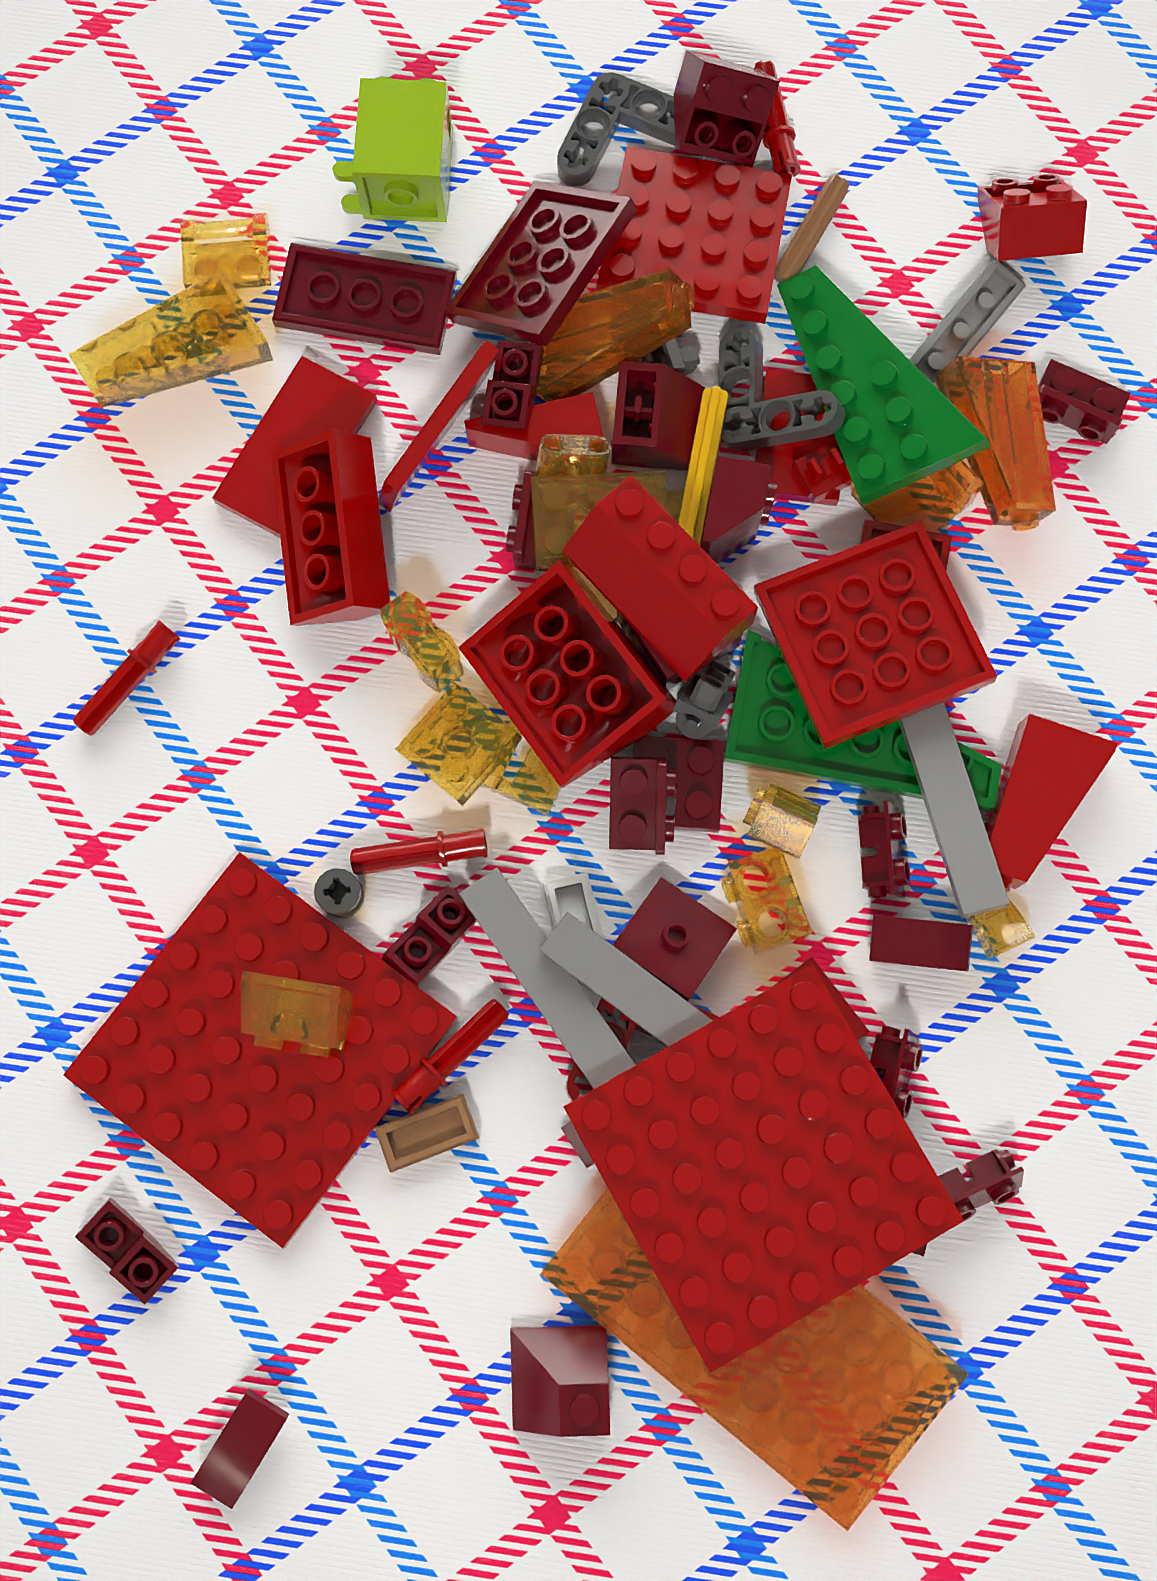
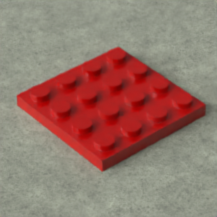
M627 146L616 195L631 197L637 212L600 266L596 284V295L646 304L649 299L661 297L664 307L765 324L792 174L783 172L777 174L771 170Z
M922 521L915 522L754 585L755 597L823 749L993 684L997 679V674Z

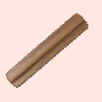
M833 174L827 179L776 266L774 279L777 282L781 283L801 273L848 193L849 182L845 178Z

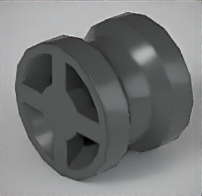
M334 868L327 870L319 876L314 888L317 904L327 914L335 918L344 919L353 916L361 909L364 903L365 892L363 885L351 872L345 869Z

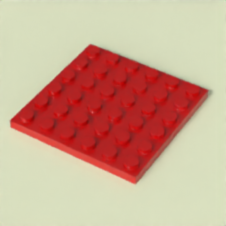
M239 852L65 1071L63 1076L283 1249L287 1247L375 1130L374 1128L378 1126L396 1102L391 1092L422 1064L419 1061L422 1057L426 1060L429 1058L458 1017Z
M813 964L563 1106L710 1373L964 1222L963 1217Z

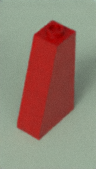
M1030 713L1018 724L1000 780L996 809L990 813L986 825V832L1006 892H1009L1010 888L1016 889L1027 883L1115 753L1118 745L1117 742Z

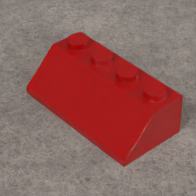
M333 428L271 453L290 625L303 626L356 621L391 611L371 437Z
M632 475L627 477L594 506L562 549V553L685 683L754 622L758 606Z

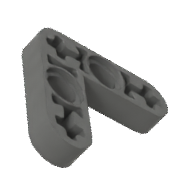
M610 72L598 76L593 82L558 151L557 170L560 179L571 186H582L588 183L594 176L619 124L675 146L674 97L617 73ZM611 91H616L617 96L613 95L607 104V111L602 109L604 95H609ZM649 103L657 106L660 112L653 118H644L639 115L637 109L639 106ZM667 113H671L672 118L669 117L668 124L665 125ZM589 122H597L603 125L605 131L599 136L591 137L584 134L582 128ZM581 147L584 149L583 165L578 164L575 169L569 167V163L576 161Z
M745 326L734 327L724 334L719 346L718 387H721L722 390L728 393L721 439L730 448L736 451H748L825 437L834 434L840 429L844 422L845 410L838 399L827 390H817L763 401L762 342L751 329ZM746 342L748 346L741 349L742 343ZM741 350V360L734 352ZM748 379L750 386L747 393L742 397L732 398L731 392L734 385L740 380ZM827 406L830 411L825 412L823 420L818 421L814 416L821 414L822 407ZM801 410L806 414L805 416H802ZM790 412V421L785 428L779 431L771 430L772 420L778 413ZM744 421L748 426L741 428L739 436H735L733 431L738 430L740 423ZM759 426L761 432H759L755 427Z

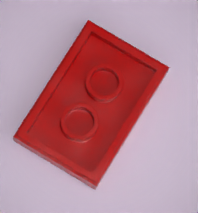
M766 369L763 401L817 391L811 374ZM824 406L822 407L821 414L814 416L818 421L823 420ZM802 410L800 411L802 416L806 415ZM790 412L778 413L772 420L771 430L779 431L785 428L790 421ZM834 434L756 449L754 462L772 465L769 482L777 483L775 499L812 503L795 475L792 464L794 460L830 442H833L844 460L841 450L837 446L838 443ZM840 491L814 504L837 506Z

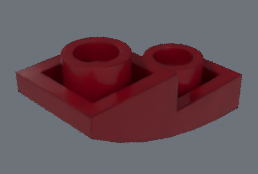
M498 340L497 348L500 351L495 359L492 380L488 379L481 424L484 426L526 431L539 383L544 348L542 345Z
M447 885L417 915L415 922L384 952L382 960L419 987L477 923V920L460 895Z
M873 915L869 961L968 972L973 925Z
M111 1197L75 1235L78 1241L111 1268L109 1274L143 1304H146L179 1268V1264L159 1242Z
M248 1388L190 1484L230 1509H233L290 1414Z

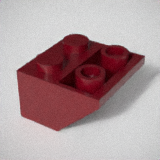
M686 50L673 93L675 148L693 154L753 167L780 81L760 69Z
M620 361L611 464L688 471L702 393L705 387L665 364Z

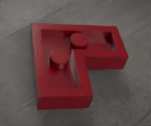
M643 736L634 742L633 757H665L667 769H673L676 772L674 830L719 833L725 741Z

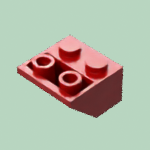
M1040 174L1034 176L1032 182L1018 183V180L1013 178H999L993 180L991 186L978 187L977 198L986 250L997 261L1083 253L1087 199L1075 191L1073 186L1061 180L1060 176Z

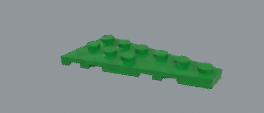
M816 265L777 284L817 390L831 392L844 407V422L834 435L858 497L863 505L991 447L988 439ZM824 406L825 412L830 411L827 406Z
M749 629L747 630L724 762L923 799L899 721L823 749L779 648L762 640V636ZM957 741L978 808L982 811L992 812L996 809L1002 765Z

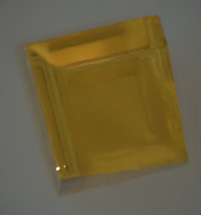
M1010 899V904L1005 908L967 918L970 925H973V931L988 960L1036 937L1030 925Z

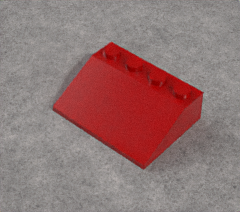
M560 560L458 647L558 785L563 788L647 735L674 712L673 708L677 702L580 574Z

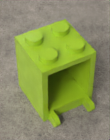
M384 76L376 77L375 79L360 78L353 161H338L332 167L336 180L355 182L357 194H347L341 199L342 209L345 213L361 214L363 219L447 223L453 125L446 81H435L429 78L398 80Z

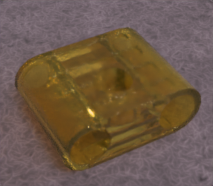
M547 434L543 436L540 441L534 476L535 485L545 491H599L604 482L611 450L610 442L602 436Z

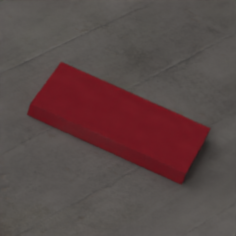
M290 243L272 321L274 327L441 355L449 319L445 310L454 297L457 272Z

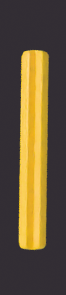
M718 386L705 388L702 393L678 524L699 546H701L728 401L727 391L722 390Z

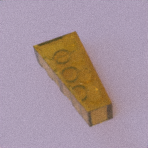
M223 268L68 354L101 408L273 360L266 338Z

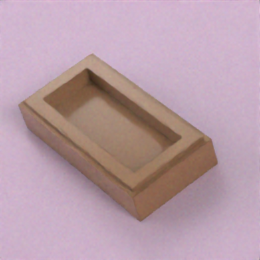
M464 1094L374 1128L390 1173L480 1139Z

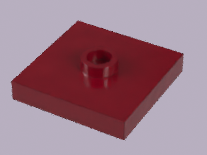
M660 877L613 943V946L688 1002L737 928Z

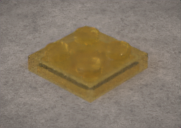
M454 682L399 743L395 750L463 806L523 738L518 731Z

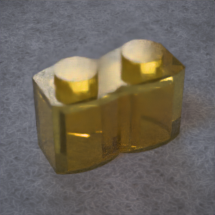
M404 591L380 609L383 624L392 644L403 655L411 658L418 676L429 688L440 693L464 675L457 645L444 630L433 625L427 607L418 597Z
M772 782L767 790L758 787L743 820V823L751 826L747 836L799 859L814 830L821 805Z

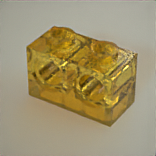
M780 845L727 863L724 869L726 876L721 877L720 882L727 902L729 904L736 902L741 916V920L736 921V927L745 948L751 946L756 956L806 939L812 934ZM749 870L760 871L766 877V889L760 892L748 889L744 884L743 874ZM764 913L776 914L783 924L781 934L771 936L764 933L759 925L760 915Z

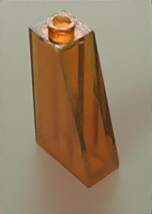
M668 268L581 295L547 346L542 345L544 355L536 395L546 402L580 395L617 373L620 361L635 362L692 327L691 309L694 308L695 304L694 294L690 285Z
M957 356L936 375V383L943 395L989 441L991 447L968 457L967 461L993 525L1012 526V529L1015 531L1034 529L1039 526L1041 520L1056 511L1035 362Z

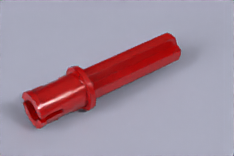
M760 60L755 63L756 69H760L778 80L773 62H763ZM779 85L762 141L764 147L769 149L773 172L777 174L779 172L788 173L787 167H790L792 175L795 177L801 170L793 143L796 133L794 128L789 126Z
M158 620L145 638L133 650L130 648L127 650L130 655L73 718L74 724L89 736L94 735L148 673L152 672L155 674L157 672L154 668L181 638Z
M484 828L444 835L443 831H438L437 836L354 848L351 850L350 864L355 875L441 863L442 867H448V862L488 857Z
M491 999L428 1060L422 1057L419 1060L422 1064L391 1092L392 1096L412 1115L441 1085L444 1088L448 1085L445 1079L508 1019V1011L497 1000Z

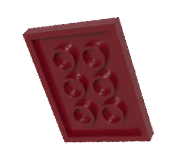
M534 181L445 310L446 315L454 324L547 346L637 212L631 197Z

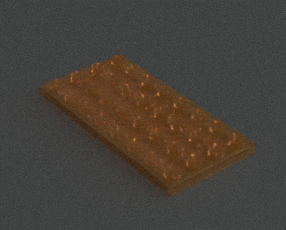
M606 1188L540 1273L846 1531L851 1528L969 1375L964 1367L862 1284H858L710 1373L608 1188Z

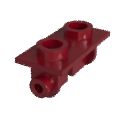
M883 801L884 812H880L879 805L862 806V815L857 816L860 848H877V855L861 857L862 889L867 890L868 898L886 897V889H890V893L904 898V885L910 884L909 862L906 857L902 858L901 840L907 838L905 815L903 812H899L898 807L889 801Z
M882 1026L881 1034L876 1033L870 1062L874 1068L886 1070L884 1079H880L903 1118H907L912 1104V1091L908 1090L912 1071L917 1072L920 1067L923 1047L922 1044L918 1043L919 1036L910 1029L905 1028L903 1038H899L900 1029Z
M994 1149L966 1163V1167L973 1178L969 1182L965 1181L958 1167L938 1176L964 1221H966L976 1213V1208L992 1201L994 1205H999L1014 1198L1019 1193V1188L1022 1187L1024 1169L1021 1166L1011 1171L1010 1169L1016 1167L1010 1152L1007 1149L1002 1152Z

